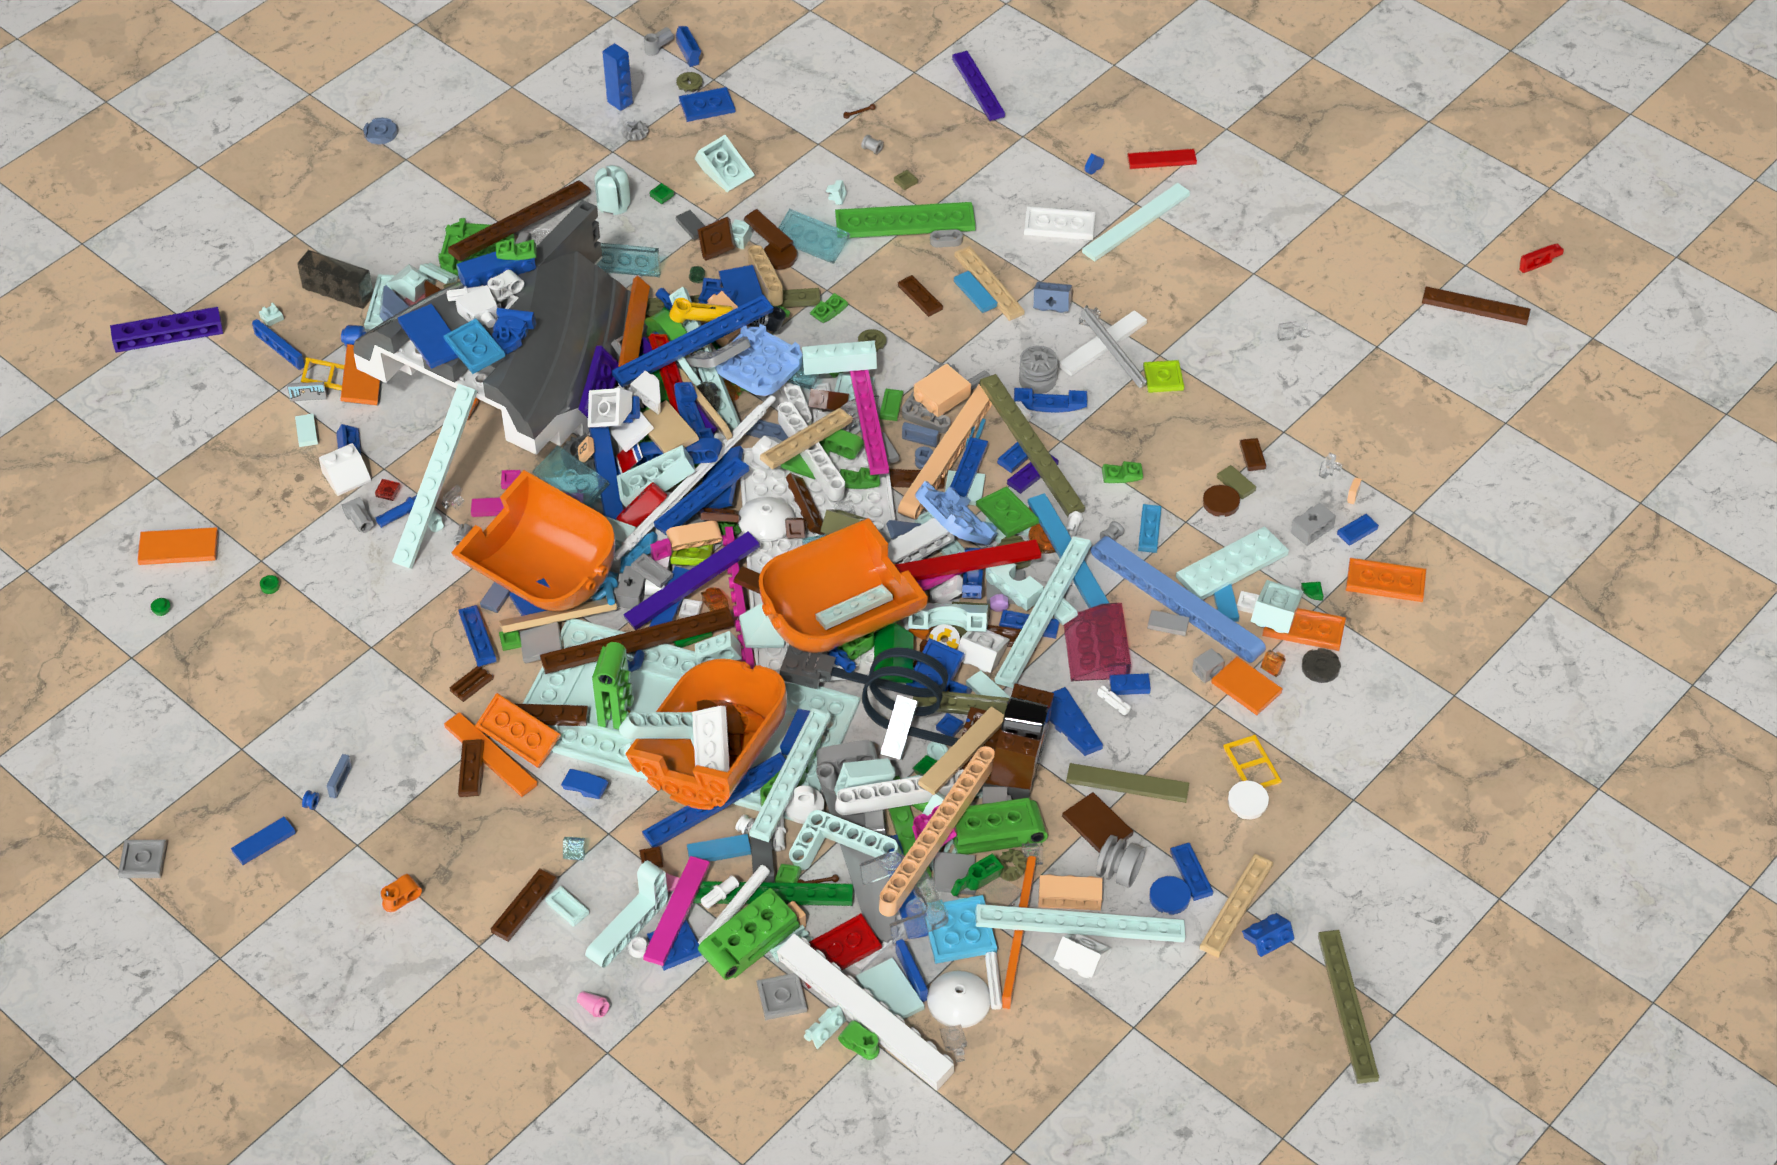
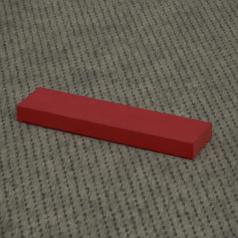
M1194 149L1127 153L1130 169L1197 165Z

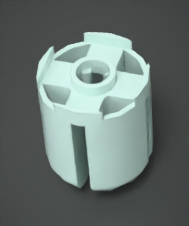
M609 165L606 166V169L602 167L597 171L594 178L597 207L602 213L605 211L613 213V215L622 214L627 211V207L631 203L628 174L620 166Z

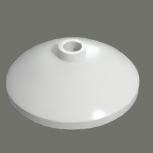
M759 497L750 500L740 509L738 525L743 533L749 531L757 541L770 542L786 536L785 519L795 518L792 508L783 500L774 497Z
M966 971L947 972L936 978L930 985L927 997L928 1009L932 1016L945 1026L952 1028L971 1027L979 1023L987 1015L991 1005L990 991L986 983L975 974Z

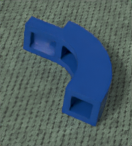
M965 547V552L984 548ZM983 569L963 573L962 598L981 599Z

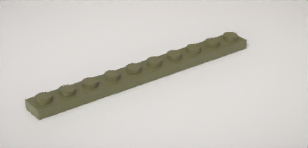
M819 288L783 290V303L779 306L784 308L817 306L820 303ZM700 295L690 296L691 301L699 303L698 298ZM648 298L645 316H652L665 307L664 303L659 298Z
M997 374L980 379V386L1066 516L1068 517L1073 511L1084 512L1085 506Z

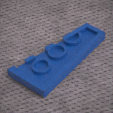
M1064 687L1053 691L1054 697L1049 721L1055 725V729L1068 737V741L1084 756L1103 749L1102 742L1067 688Z

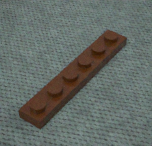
M1427 286L1425 287L1422 299L1423 304L1526 326L1531 308Z

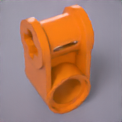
M733 703L732 705L737 709L742 719L744 732H756L763 723L762 716L751 711L746 706Z
M409 874L402 875L396 881L382 888V907L387 912H395L409 902L416 900L421 895L422 889Z

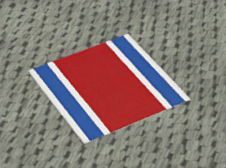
M638 443L627 452L622 450L614 457L617 476L628 471L643 458Z

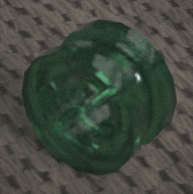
M699 266L692 267L689 274L690 281L702 283L705 278V270Z

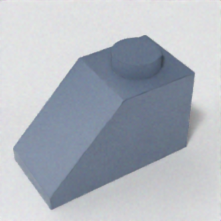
M387 285L383 287L380 302V318L384 322L409 307Z

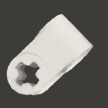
M506 270L502 274L489 279L488 287L495 302H501L511 295L520 292L524 287V281L512 270Z

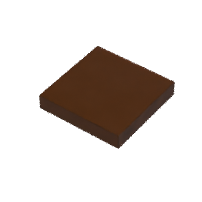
M728 216L698 229L702 257L705 261L736 248L731 220Z
M702 508L699 511L700 520L739 522L737 510Z

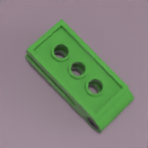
M610 642L606 647H602L592 676L598 726L606 727L608 720L612 719L614 729H619L622 722L629 715L628 708L632 707L634 696L631 695V671H628L626 648L617 642Z
M1029 798L968 806L956 824L957 836L952 840L956 854L967 855L1027 846V842L1034 845L1040 844L1047 839L1048 834L1037 802L1029 800Z
M769 888L700 943L698 951L724 980L735 979L800 927L797 915L772 888Z

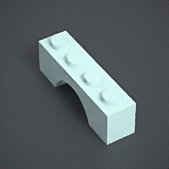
M927 603L925 609L908 617V629H929L933 626L946 624L960 626L966 631L986 632L988 626V605Z

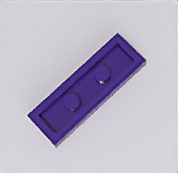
M1051 455L1055 463L1058 465L1059 460ZM1029 462L1007 480V485L1021 494L1037 482L1041 476L1033 464Z

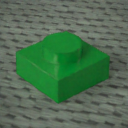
M663 183L649 191L650 197L660 204L665 203L674 196V191Z
M926 755L912 769L915 774L923 776L937 760Z

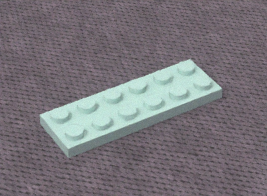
M1264 526L1178 571L1176 578L1191 593L1204 600L1229 584H1234L1287 556L1289 550Z

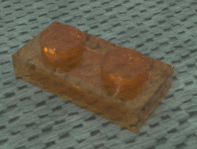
M711 587L706 589L705 592H701L702 600L710 612L729 607L728 599L720 588Z

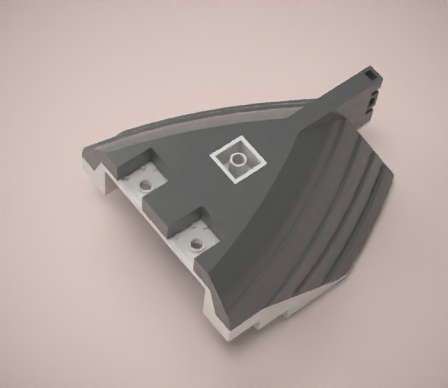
M581 200L536 246V269L517 275L524 281L523 289L501 302H496L497 308L534 312L536 326L534 329H528L527 336L521 340L522 346L505 354V357L474 374L470 372L459 357L432 369L428 366L399 324L397 317L432 304L451 331L468 323L457 312L456 301H448L447 291L464 289L462 282L459 281L402 310L356 339L354 342V357L357 369L385 383L399 369L410 375L418 370L456 389L458 384L478 391L475 398L501 409L506 441L536 455L549 441L561 446L572 433L579 434L580 436H583L585 433L587 434L589 432L588 418L578 408L596 346H602L619 363L620 356L611 345V342L624 335L631 291L627 290L620 282L596 265L602 259L601 242L597 241L600 238L599 222L595 220L598 217L597 206ZM485 324L482 325L492 337L493 327L488 328Z

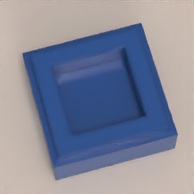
M946 713L936 725V730L947 736L954 737L964 726V721Z

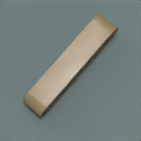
M750 246L748 248V264L754 267L763 295L772 306L781 305L783 303V286L762 246Z

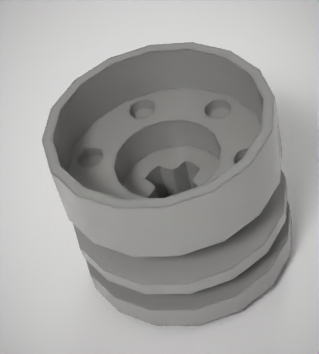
M1036 345L1028 347L1021 353L1019 383L1022 388H1032V393L1034 394L1047 393L1056 385L1058 357L1051 348Z
M1110 835L1099 853L1095 873L1100 877L1105 874L1107 880H1110L1116 873V883L1130 888L1142 865L1145 847L1130 843L1125 850V839L1121 838L1117 842V836Z

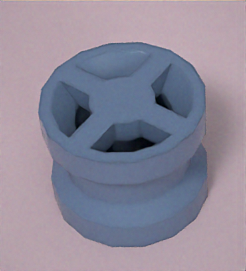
M922 446L916 449L915 465L918 469L922 470L932 455L933 450L931 448Z

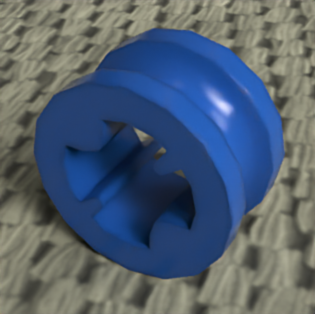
M307 790L302 800L303 808L309 807L311 810H315L319 802V793H312V791Z

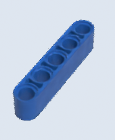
M700 438L699 441L685 449L692 457L694 464L712 463L717 461L723 445L717 438ZM654 442L640 443L639 447L643 458L636 465L639 466L663 453Z

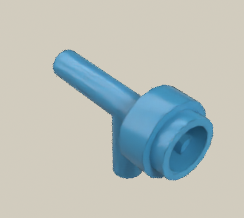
M608 573L600 587V591L592 596L593 601L601 600L606 596L609 605L615 604L613 591L618 586L614 574Z

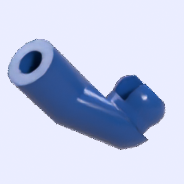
M637 650L632 661L627 660L628 671L633 672L641 668L645 656L643 651Z

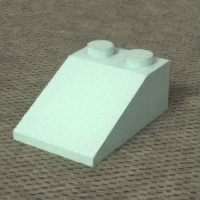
M726 135L698 150L695 156L696 162L704 173L727 193L755 176Z
M1266 580L1256 601L1251 622L1260 627L1272 628L1278 633H1288L1304 591Z

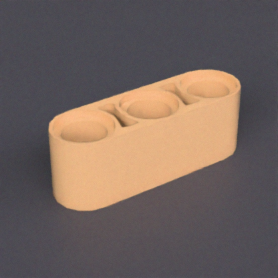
M718 521L676 526L666 531L667 538L671 543V550L673 551L712 545L723 539Z

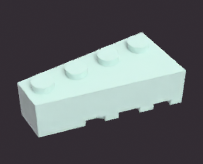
M681 445L618 475V489L620 501L623 505L627 507L652 482H655L665 492L694 473L693 459L685 447Z

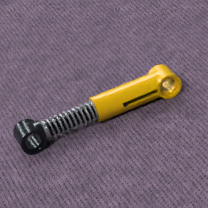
M677 298L673 303L669 316L677 323H683L686 320L710 322L734 310V308L726 305L689 302L685 298ZM774 307L773 312L753 322L754 324H763L769 331L776 332L781 328L786 313L780 307Z

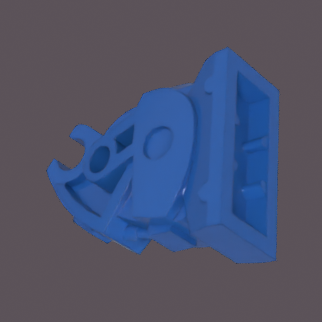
M497 308L496 314L498 319L493 326L492 338L505 354H508L522 346L521 340L527 336L528 329L535 328L536 320L534 312Z

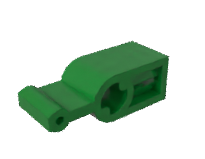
M993 853L971 865L963 879L956 880L951 894L958 896L966 888L970 890L982 888L999 878L1004 868Z

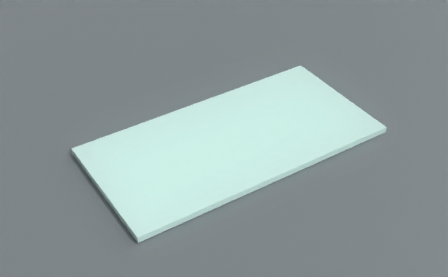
M575 618L566 620L560 632L561 646L564 649L626 632ZM666 643L642 649L641 651L645 653L640 669L631 672V695L634 696L632 707L628 708L629 714L631 712H656L680 678L691 668L700 664L696 660L695 651ZM636 651L627 653V660L632 661ZM597 661L545 674L542 666L523 704L588 706L589 710L587 726L547 725L561 734L551 752L647 779L641 771L637 772L624 754L625 744L634 742L636 739L626 738L620 733L619 729H614L612 719L608 720L606 727L598 726L592 682ZM785 683L787 708L784 718L750 769L781 752L780 745L798 709L811 711L812 708L831 713V719L822 735L820 748L842 744L861 702V698L818 686V689L794 683ZM815 757L809 772L806 773L805 782L801 786H810L821 793L822 788L816 773L817 757ZM761 788L733 804L760 812L762 808L760 804ZM784 811V813H783L784 819L793 821V819H791L790 817L788 818V816L786 815V813H785V811Z

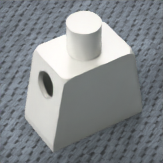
M487 285L455 299L457 312L465 320L470 322L476 318L481 325L485 324L488 328L494 326L497 319V304Z

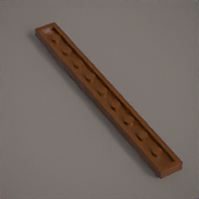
M578 180L449 246L448 253L458 261H461L589 195L591 188Z
M729 607L541 654L540 660L545 674L598 661L602 647H606L610 642L622 644L626 648L627 654L734 626V620Z

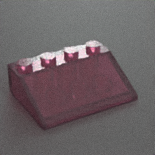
M1122 603L1100 604L1083 610L1063 625L1071 682L1109 680V675L1130 674L1131 662Z

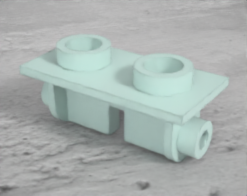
M839 1005L836 1008H828L818 1019L820 1024L815 1022L805 1031V1039L807 1041L813 1040L816 1049L846 1022Z

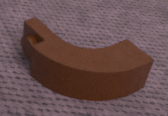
M724 700L698 701L697 711L717 706H726L729 756H739L741 754L740 735L744 734V727L737 709L731 703Z

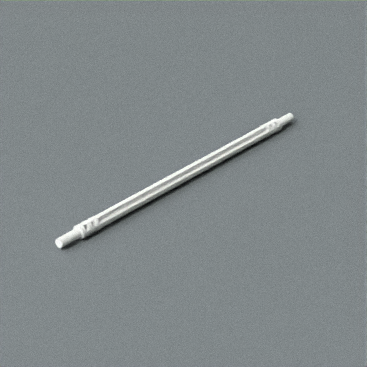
M770 395L761 405H758L731 432L733 435L731 439L727 441L725 438L722 441L723 447L717 461L700 463L695 468V472L689 475L622 542V546L615 552V561H618L627 551H630L654 527V521L676 505L767 412L766 410L776 401L773 395Z

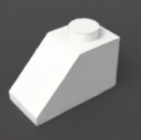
M644 371L630 384L632 396H639L641 403L659 415L661 413L659 380L655 375Z
M763 436L753 446V462L769 470L770 467L760 460V454L782 441L776 437Z

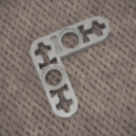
M741 337L715 352L695 351L688 354L685 358L689 366L711 368L743 352L751 344L748 337Z
M913 391L902 407V417L920 426L937 430L939 433H946L951 426L950 418L943 414L937 417L930 413L923 404L914 401ZM929 416L931 417V419L924 420L922 419V417Z

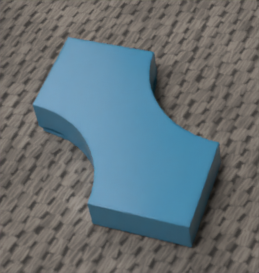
M654 531L646 534L627 555L621 558L620 573H623L625 566H631L643 553L646 555L651 553L650 544L655 543L658 536Z

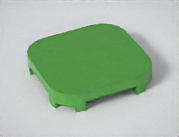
M459 218V222L451 226L448 224L445 228L446 236L441 253H438L440 267L458 276V263L495 252L496 243L461 261H458L448 253L449 246L490 225L466 223V218ZM512 234V235H510V236H508V237H506V238H504V239H502V240H500V241H498V242H502V241H506V240H510V239H514V240H515V236H514V234Z

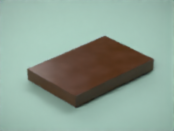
M1094 792L1062 813V817L1098 853H1100L1110 835L1117 836L1118 842L1121 838L1126 841L1134 833Z

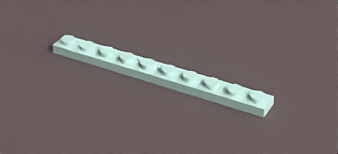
M681 287L669 296L672 305L677 298H685L692 302L685 287ZM686 320L681 325L688 333L700 327L701 323L700 321ZM709 344L696 350L712 352ZM697 367L713 408L716 412L718 411L732 432L740 424L722 376L717 373L715 367Z
M461 384L457 386L392 561L396 564L410 569L413 567L478 392L475 389Z
M1072 537L995 677L996 684L1013 688L1014 684L1017 683L1091 547L1090 540Z
M976 905V927L1184 942L1185 940L1184 920Z

